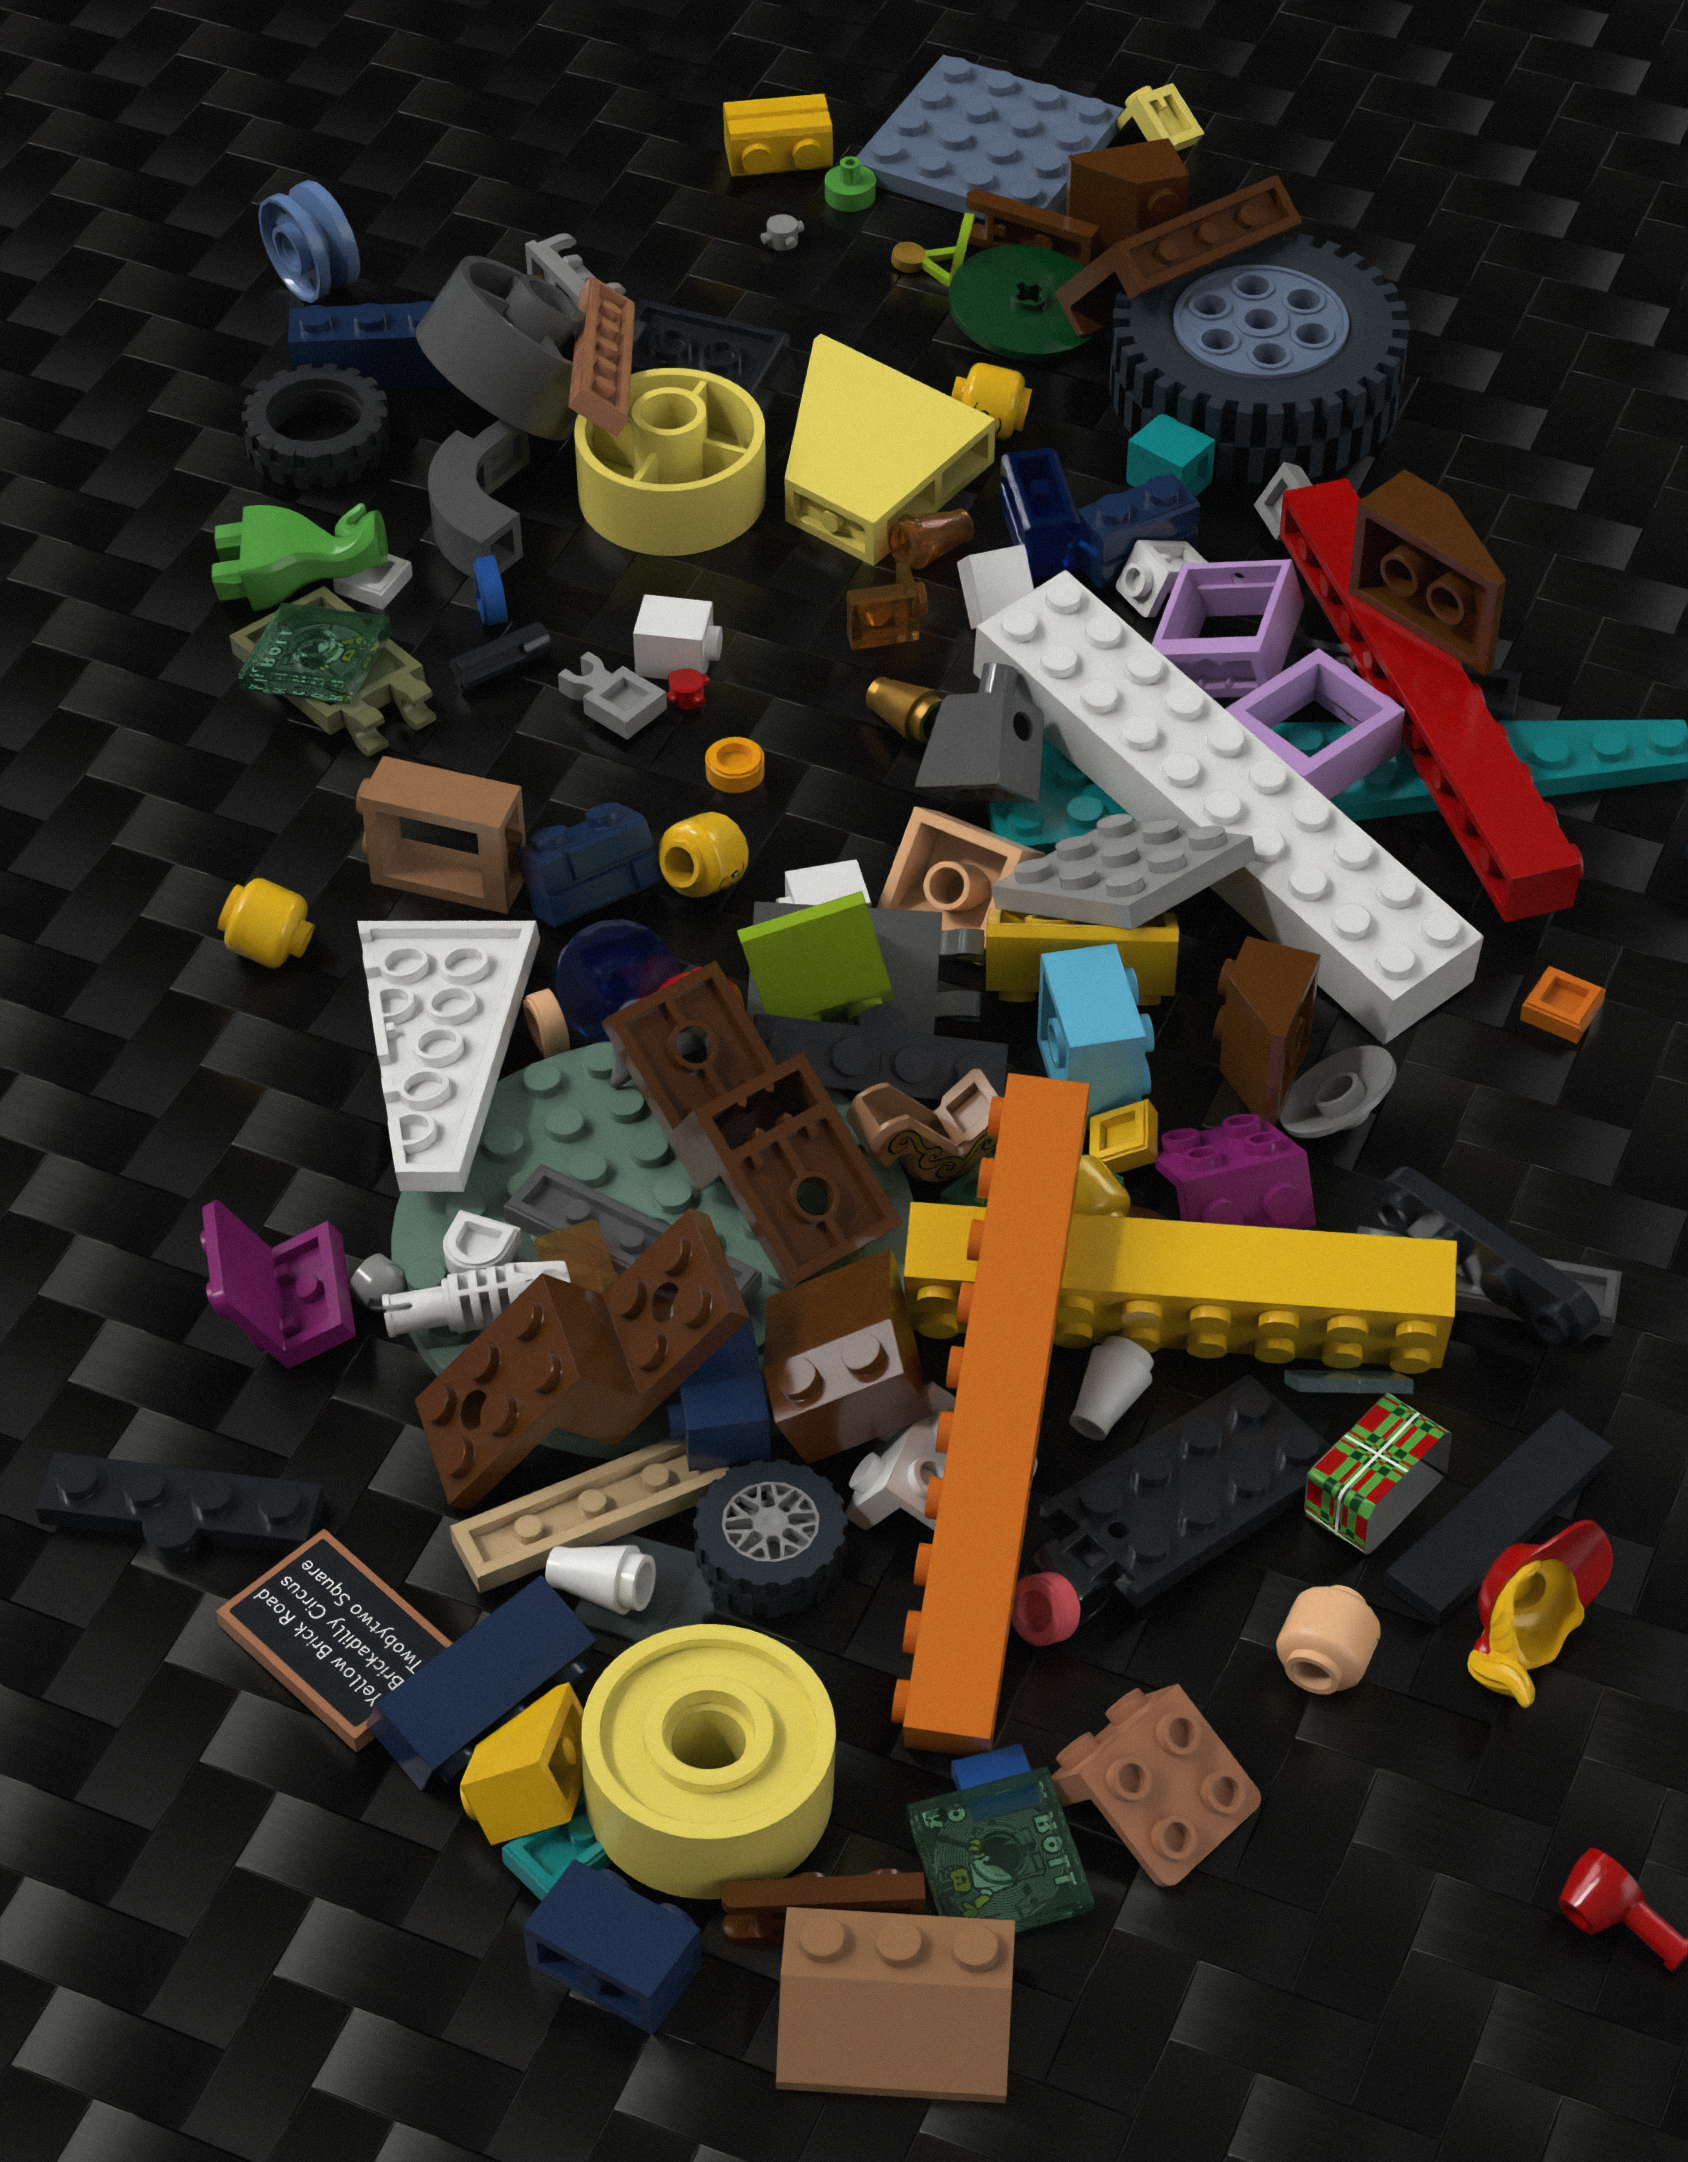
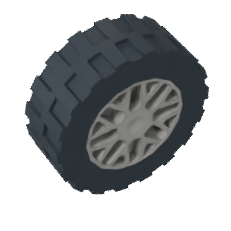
M763 1459L750 1461L749 1465L740 1468L735 1466L727 1470L726 1475L719 1480L715 1478L707 1486V1493L704 1498L700 1497L696 1506V1518H694L695 1562L697 1571L702 1572L703 1584L709 1592L714 1591L718 1595V1601L727 1607L732 1605L739 1608L740 1613L751 1616L754 1613L765 1614L766 1618L780 1617V1614L790 1612L794 1615L805 1611V1607L813 1603L819 1604L826 1599L827 1592L832 1587L836 1588L841 1581L842 1568H846L848 1560L847 1514H845V1503L840 1493L836 1494L833 1490V1483L825 1476L821 1478L813 1473V1468L803 1464L801 1466L789 1463V1460L776 1459V1462H763Z

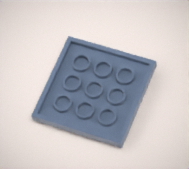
M942 55L856 157L860 160L862 166L873 171L876 176L877 187L960 213H974L976 218L985 220V214L973 211L966 206V195L971 190H983L1055 212L1067 196L1068 155L1105 149L1119 132L1116 126L1117 118L1123 113L1124 108L1104 103L1097 98H1087L1060 90L1050 84H1040L1013 76L1007 71H997L973 64L963 58Z

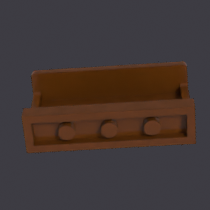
M1277 174L1115 243L1054 293L1077 337L1082 339L1113 325V309L1115 308V300L1119 290H1125L1130 300L1289 232L1302 223Z

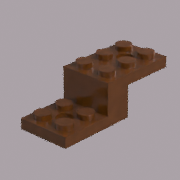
M716 960L608 1016L601 1023L698 1192L700 1193L716 1183L724 1181L786 1290L903 1224L805 1054L802 1052L779 1065L776 1064ZM693 1033L699 1036L707 1049L706 1060L702 1063H690L684 1060L676 1048L678 1034ZM812 1183L821 1188L827 1199V1208L823 1215H810L799 1206L796 1198L799 1184Z
M689 1208L602 1294L541 1273L415 1399L449 1505L470 1511L556 1427L617 1446L750 1319L709 1215ZM673 1305V1316L671 1318V1307Z

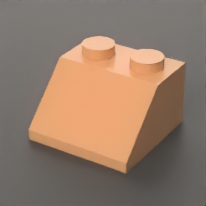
M915 806L877 908L942 912V930L962 928L984 930V960L981 963H974L983 966L986 962L989 908H995L991 885L1013 874L1014 867L1017 864L1027 860L1041 859L1046 854L943 812Z

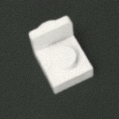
M1137 540L1116 583V589L1143 617H1156L1167 593H1171L1182 564L1208 562L1187 541Z

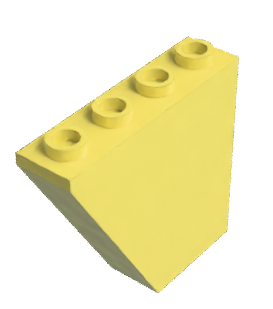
M819 334L813 342L785 474V521L875 566L994 462L995 418L842 343Z

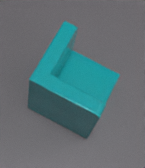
M1159 414L1128 440L1126 481L1129 485L1136 487L1146 484L1152 477L1174 474L1196 497L1212 483L1215 439L1192 427L1177 422L1176 419L1166 414Z

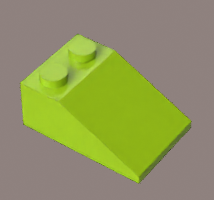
M862 891L737 930L766 1015L821 1022L847 1015L849 1022H856L860 1014L876 1004L895 1000Z

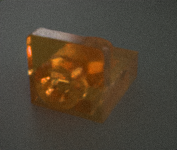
M908 562L896 563V584L847 591V636L852 650L919 640V616L928 614V600L923 581H914Z

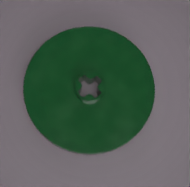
M1031 245L993 247L968 258L963 262V265L959 266L952 277L948 303L955 323L968 338L995 354L1011 359L1033 362L1064 359L1088 348L1102 332V330L1082 339L1077 337L1054 292L1085 267L1059 252Z

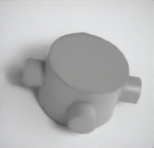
M779 214L772 216L767 221V232L761 234V240L764 244L768 243L771 248L776 250L793 249L798 244V233L804 231V225L802 221L797 222L790 215Z

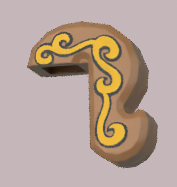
M972 1069L943 1095L941 1105L935 1111L930 1110L885 1082L867 1087L856 1095L847 1111V1121L872 1161L880 1167H889L894 1160L899 1158L906 1171L917 1181L941 1182L962 1175L979 1163L982 1157H986L997 1146L998 1138L987 1136V1126L992 1096H999L981 1069Z

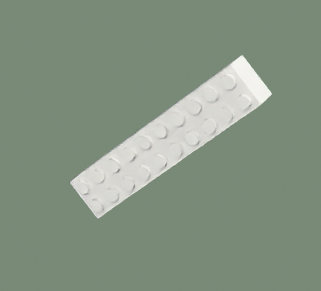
M1067 570L1059 573L976 626L973 673L981 679L985 663H1001L1016 668L1019 673L1014 696L1041 708L1044 714L1043 736L1136 821L1152 823L1160 820H1175L1178 822L1179 827L1195 829L1215 825L1224 827L1226 833L1250 835L1253 837L1256 860L1209 887L1270 942L1320 954L1317 985L1382 1044L1388 1043L1473 982L1484 936Z

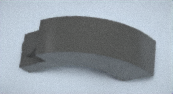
M502 419L485 428L474 439L456 430L439 447L428 472L432 528L436 543L442 554L452 565L473 579V563L475 558L495 555L499 573L501 574L523 557L520 513L489 496L495 489L531 463L528 432Z

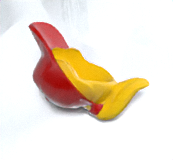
M1591 1520L1576 1522L1542 1545L1518 1543L1509 1546L1494 1561L1482 1582L1478 1603L1479 1615L1484 1631L1469 1654L1468 1670L1481 1685L1494 1692L1516 1698L1523 1708H1528L1535 1699V1687L1527 1670L1549 1664L1556 1659L1568 1634L1582 1623L1586 1607L1609 1580L1613 1567L1612 1548L1604 1530L1597 1523Z

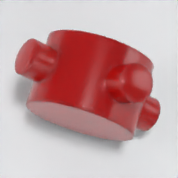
M680 669L669 673V692L666 693L668 705L673 704L677 708L688 710L702 707L705 704L704 686L710 683L709 677L705 673L701 674L694 669Z

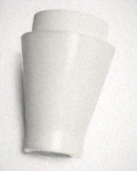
M1119 1336L1107 1337L1103 1345L1094 1347L1090 1355L1076 1408L1069 1419L1071 1426L1078 1433L1096 1441L1105 1440L1113 1425L1152 1383L1150 1370L1154 1365V1361L1151 1355L1135 1342Z
M636 1545L580 1548L555 1546L549 1554L545 1570V1579L552 1588L567 1591L620 1615H625L630 1610L642 1611L646 1608L651 1599L656 1578V1566L653 1557L641 1554L640 1549Z

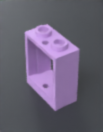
M1292 559L1182 564L1152 646L1211 698L1244 697L1281 673L1305 604ZM1234 573H1240L1245 578H1238ZM1264 614L1256 636L1198 638L1206 616Z
M1319 648L1225 708L1227 712L1328 800L1400 752L1405 709L1399 706L1391 697L1382 694L1354 674L1350 668L1340 664ZM1315 700L1353 729L1309 758L1272 731L1271 728Z

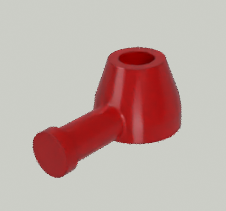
M1589 1848L1572 1868L1559 1897L1558 1904L1563 1913L1574 1925L1590 1935L1623 1922L1665 1961L1663 1965L1673 1973L1688 1958V1937L1685 1939L1645 1902L1644 1894L1637 1882L1616 1860L1599 1849Z

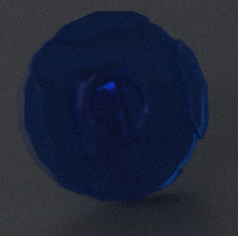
M626 919L598 921L577 932L562 949L554 971L556 1000L566 1021L577 1032L580 1031L586 1037L598 1040L599 1043L611 1042L601 1023L608 1016L618 1012L625 1002L643 998L656 992L669 978L679 974V967L666 941L648 926Z

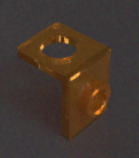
M593 1219L536 1238L534 1241V1247L540 1262H566L572 1284L602 1294L619 1278L618 1272L614 1271L598 1223Z

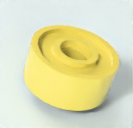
M660 368L631 374L628 422L618 437L582 415L578 414L574 436L580 508L589 525L610 542L635 552L651 555L679 556L695 554L720 547L736 539L746 532L760 516L767 494L764 417L754 398L732 381L709 372L686 368Z
M720 1624L682 1626L652 1635L625 1650L603 1671L589 1694L582 1719L581 1739L585 1811L596 1840H599L607 1856L626 1874L653 1889L667 1894L693 1899H721V1890L727 1883L743 1880L782 1879L796 1869L814 1850L826 1829L832 1810L836 1741L835 1717L829 1695L822 1681L814 1670L793 1650L764 1634L736 1626Z

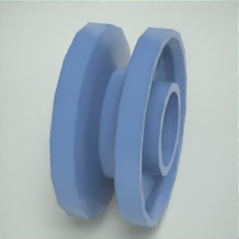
M306 180L290 189L289 195L277 193L260 203L259 225L267 254L280 278L300 300L312 303L326 296L330 291V287L340 290L358 280L360 259L353 231L338 203L318 182Z

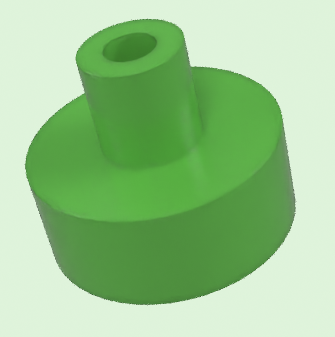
M847 156L842 158L840 165L832 168L825 175V200L832 208L844 212H856L864 210L874 203L876 199V176L872 170L862 166L857 157Z

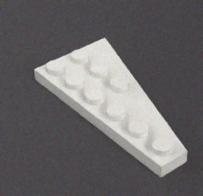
M357 921L369 989L368 996L377 1055L382 1075L381 1082L387 1108L394 1168L400 1191L464 1192L539 946L540 936L537 922Z

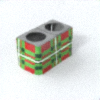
M1386 1393L1307 1473L1304 1505L1305 1516L1365 1554L1372 1553L1444 1478V1476L1420 1461V1459L1425 1460L1447 1474L1452 1439L1451 1432H1448L1393 1395Z

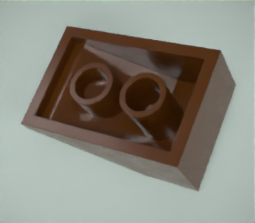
M1404 469L1358 502L1348 593L1482 675L1486 676L1492 672L1506 579L1451 496Z
M891 1249L767 1297L764 1372L775 1424L806 1465L934 1416L895 1255Z

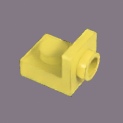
M1173 83L1152 90L1150 86H1145L1131 94L1125 100L1127 108L1117 118L1116 123L1119 131L1138 125L1147 141L1169 138L1176 151L1196 144L1205 134Z

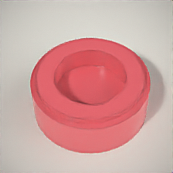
M1047 1571L1026 1576L1017 1582L1011 1621L1017 1633L1025 1641L1036 1646H1046L1064 1641L1075 1632L1080 1619V1603L1074 1587L1065 1577L1058 1573Z

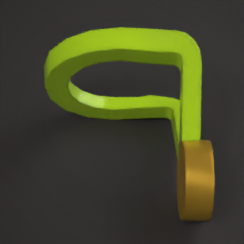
M965 212L957 246L924 250L923 247L916 243L900 242L893 248L891 257L893 266L906 273H915L923 269L939 282L950 287L954 273L960 265H963L975 214ZM953 259L950 273L934 263L935 261Z

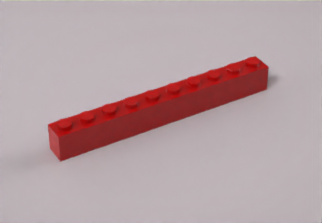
M1348 478L1283 491L1279 536L1342 644H1344L1363 680L1382 694L1391 697L1399 706L1405 709L1401 745L1504 922L1573 907L1578 880L1582 879L1584 874L1581 852L1574 843L1569 844L1559 827L1557 814L1552 804L1549 802L1544 803L1534 786L1529 766L1525 762L1518 760L1510 747L1504 725L1501 722H1495L1487 709L1480 686L1470 681L1462 668L1461 661L1348 593L1358 502L1362 500L1358 497Z

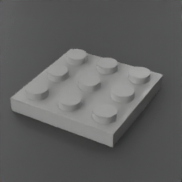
M1116 814L1100 819L1096 823L1097 828L1083 836L1071 837L1058 842L1055 846L1056 850L1041 859L1027 860L1017 864L1014 867L1013 874L991 885L996 909L1134 929L1256 860L1252 836L1226 833L1225 828L1222 826L1214 825L1195 829L1179 827L1178 822L1175 820H1160L1147 823L1133 821V817L1129 814Z

